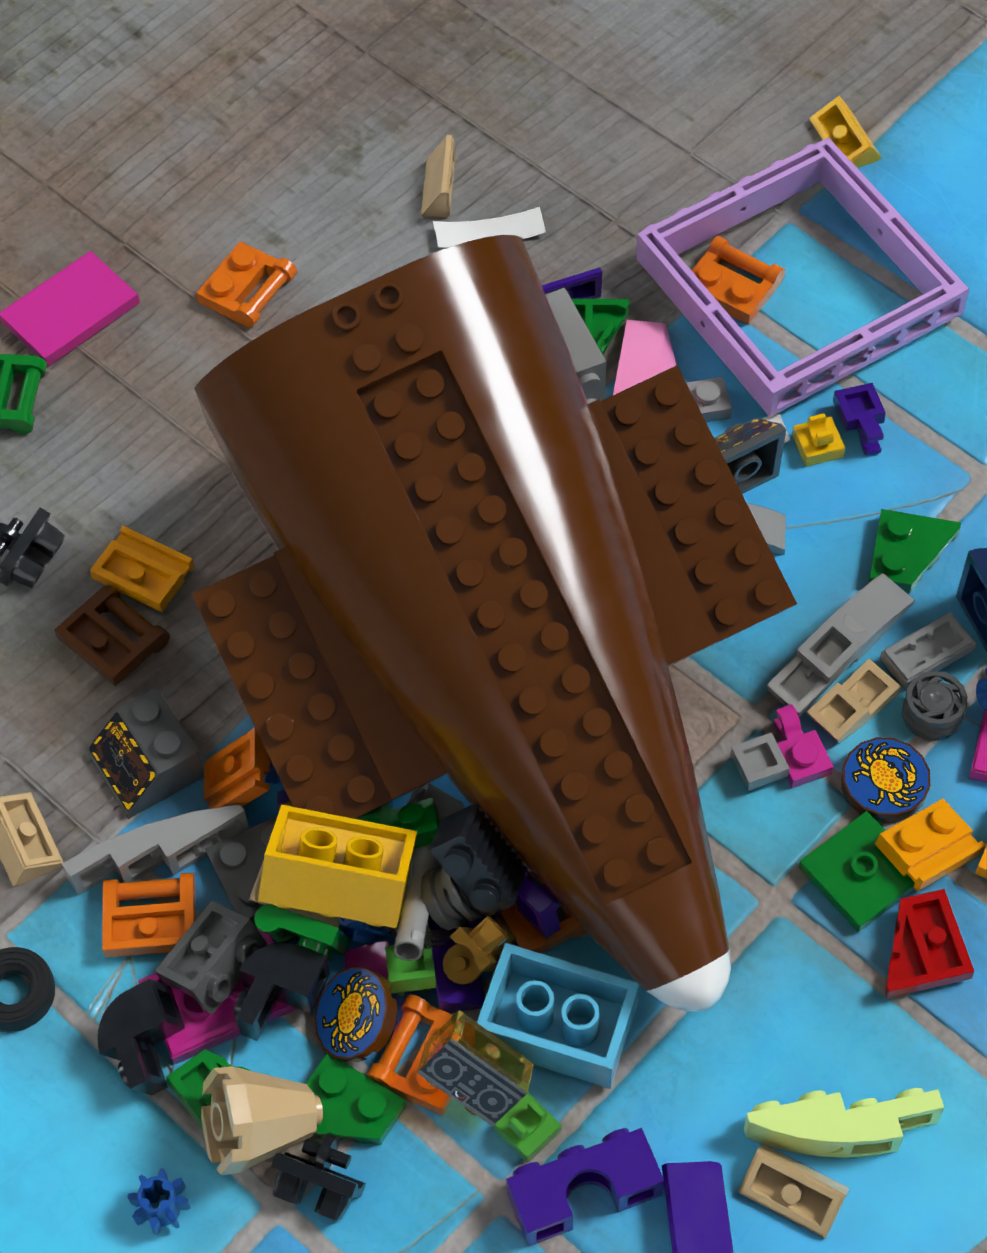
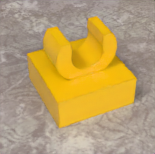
M825 413L810 416L806 423L793 426L792 437L805 467L844 457L845 446L832 416L826 418Z

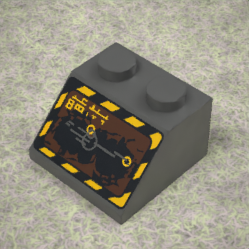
M754 418L744 424H735L728 428L724 434L714 438L742 494L779 476L786 429L782 424Z
M157 687L119 707L87 748L88 755L128 819L204 778V770L199 752Z

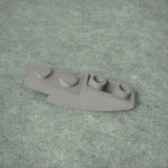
M882 573L841 606L797 649L796 656L767 684V691L784 706L793 704L800 717L854 661L858 662L914 604L915 600Z

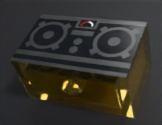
M458 1010L425 1043L417 1073L424 1077L431 1086L442 1090L462 1104L469 1113L480 1117L493 1127L528 1093L534 1063Z

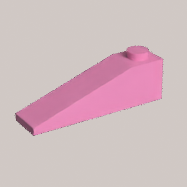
M637 320L626 321L613 395L677 365L666 323Z

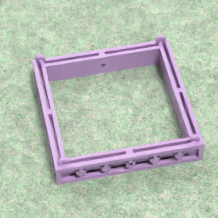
M829 137L816 144L807 145L800 152L784 160H778L770 167L752 176H746L735 185L721 192H714L705 200L689 208L680 209L675 215L657 224H651L637 233L636 259L769 417L962 315L969 288ZM821 182L923 295L788 367L777 371L678 254ZM926 320V322H924L923 324L908 331V329H910L911 327ZM894 337L893 340H891V341H889V342L883 344L882 346L876 348V346H878V345L882 344L883 342H885V341H887V340H889V339H891V338ZM856 358V359L853 360L852 362H850V363H848V364H846V365H843L844 363H846V362H848V361H850V360ZM829 372V374L825 375L824 377H822V378H820V379H818V380H816V381L810 383L812 380H814V379H816V378H818V377L824 375L825 373ZM794 390H797L796 392H794V393H792V394H790V395L784 397V395H786V394H788V393H790V392H792V391H794Z

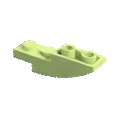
M912 1088L900 1092L895 1096L896 1099L878 1103L875 1098L863 1099L850 1105V1109L845 1110L840 1092L826 1095L825 1091L819 1090L800 1096L797 1102L780 1105L778 1101H767L752 1108V1112L746 1114L744 1132L746 1138L792 1153L839 1158L875 1156L898 1152L904 1137L902 1131L937 1124L944 1105L938 1089L924 1092L922 1088Z

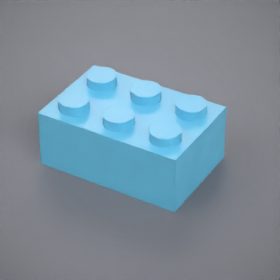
M505 943L475 1025L476 1045L478 1048L611 1089L638 1006L640 985L631 980Z

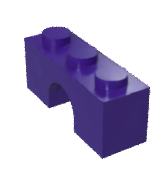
M627 1128L615 1130L604 1136L600 1144L586 1149L583 1145L570 1147L558 1154L557 1160L541 1166L538 1162L525 1164L514 1170L512 1177L506 1179L507 1195L527 1247L573 1230V1214L567 1199L571 1192L579 1186L594 1184L604 1188L612 1197L617 1212L663 1196L664 1178L642 1128L631 1132Z

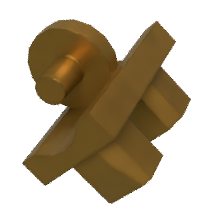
M487 916L475 928L459 927L450 936L458 944L449 948L444 955V972L450 980L458 984L472 983L483 972H495L504 944L513 943L517 937L499 917L493 920Z

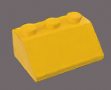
M281 805L264 854L258 901L273 904L279 908H295L319 913L329 918L340 917L365 922L375 927L386 926L397 929L417 831Z

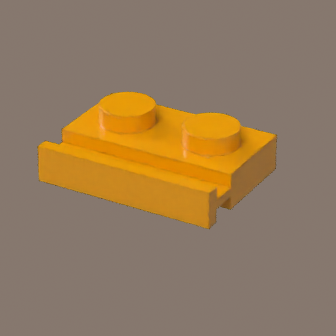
M122 526L120 529L121 534L118 538L109 543L91 567V577L99 583L111 585L118 592L162 613L185 582L184 577L189 571L192 572L195 568L193 558L128 527Z
M944 798L880 833L875 842V845L904 877L908 875L915 882L913 888L917 892L980 856L986 847L983 841L977 842L971 835L973 830Z

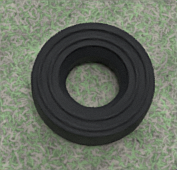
M9 947L0 950V980L10 974H22L30 980V991L19 1003L9 1005L0 1002V1030L18 1031L36 1024L49 1011L55 996V980L49 965L40 955L26 948Z

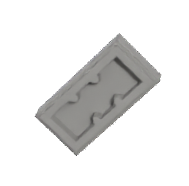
M949 612L881 651L880 660L904 690H907L911 681L921 673L940 671L974 651L976 642L953 614Z

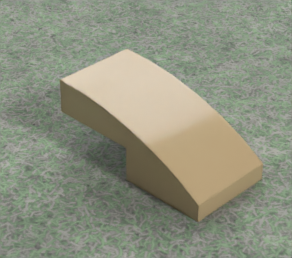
M867 659L842 685L837 682L807 711V715L839 743L861 728L901 692V687L871 659Z

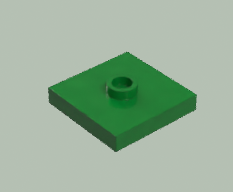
M868 811L864 812L801 859L798 866L858 933L900 902V899L905 898L915 890L913 888L915 882L908 875L904 877L875 845L878 836L885 829Z

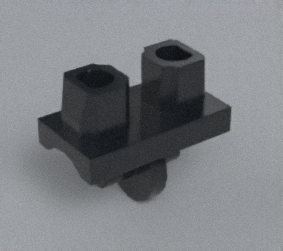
M40 507L22 534L19 533V530L22 528L23 522L18 518H13L8 525L0 523V557H2L6 549L10 550L0 565L2 570L0 572V583L8 586L13 579L27 587H34L43 573L45 565L28 555L33 548H36L53 558L65 538L61 531L48 523L51 513Z
M331 1132L325 1136L321 1144L306 1139L302 1153L315 1157V1163L285 1152L284 1155L276 1153L271 1166L278 1169L273 1196L290 1203L300 1204L309 1181L323 1187L314 1212L336 1221L342 1220L351 1204L352 1198L362 1196L366 1183L330 1169L332 1164L347 1169L351 1161V1155L337 1150L340 1137Z

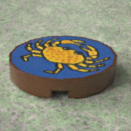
M876 737L861 742L849 752L842 768L841 789L848 804L860 815L868 811L871 816L884 819L883 822H897L912 816L923 806L931 786L930 769L923 755L910 744L895 738Z
M350 967L338 972L326 984L318 999L315 1027L316 1035L323 1049L334 1058L361 1062L367 1059L364 1057L369 1056L372 1052L378 1053L386 1045L394 1030L397 1016L396 999L391 997L389 988H392L387 978L377 971L368 968Z

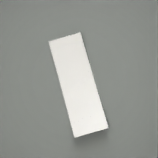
M540 207L484 220L459 222L433 221L438 247L449 248L489 236L516 235L526 239L546 233Z

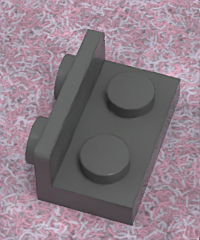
M212 900L156 968L155 972L163 982L193 997L203 1011L213 1014L240 981L239 969L254 952L267 946V942L251 919Z

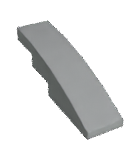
M240 804L193 811L149 823L103 841L61 864L71 886L77 895H80L115 873H118L123 883L133 882L163 863L166 864L174 876L206 857L205 848L249 829L245 811Z

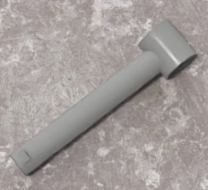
M430 783L414 790L407 804L433 797L440 821L444 817L464 808L463 802ZM431 844L413 850L394 946L395 955L406 961L417 960L422 955L429 913L422 899L421 881L422 876L427 870L438 866L437 860L428 850L432 846Z

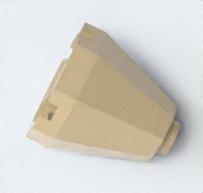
M233 1066L213 1068L203 1082L202 1095L212 1094L211 1105L202 1106L201 1111L208 1158L212 1163L222 1162L216 1169L220 1175L240 1173L276 1155V1153H280L310 1138L316 1132L317 1125L321 1124L323 1119L321 1100L318 1095H314L307 1084Z

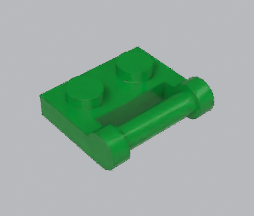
M0 354V428L11 429L20 434L32 432L35 422L32 412L40 379L45 376L47 362L43 358L30 355ZM24 374L17 409L7 410L14 375Z
M270 904L261 906L255 913L254 920L258 929L270 934L272 939L278 943H290L294 939L299 940L298 946L327 956L328 960H331L333 953L345 957L346 951L349 950L352 939L339 928Z

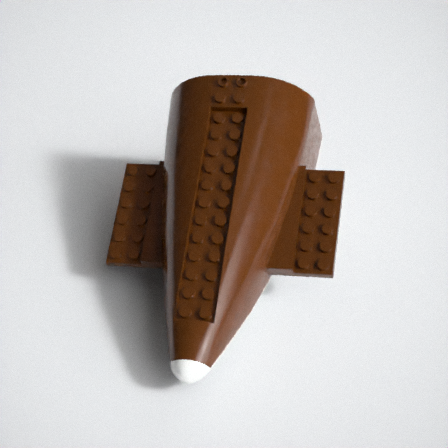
M516 235L484 237L464 242L415 260L294 316L229 355L206 374L194 389L206 423L242 492L278 550L273 552V556L193 593L192 596L293 807L356 819L446 775L470 805H480L479 811L485 812L484 818L490 819V825L496 826L495 831L501 833L500 838L506 839V845L512 846L511 852L517 853L516 858L523 860L522 864L528 867L527 870L645 991L675 1009L691 1012L709 1010L721 999L729 982L731 971L730 949L694 767L668 667L795 606L797 602L678 365L602 401L598 399L588 404L569 349L522 238Z

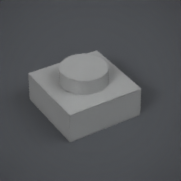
M723 377L687 382L706 422L731 418L732 406Z
M772 732L731 746L730 755L748 791L788 777L790 768Z

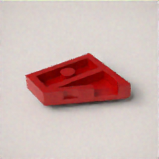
M945 889L900 899L885 987L886 998L972 979L975 971Z

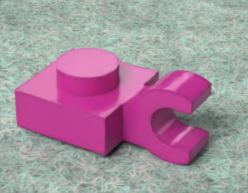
M793 704L776 709L778 718L774 719L773 722L783 740L777 744L790 768L789 775L786 778L791 788L831 775L834 767L816 730L803 734L800 719Z

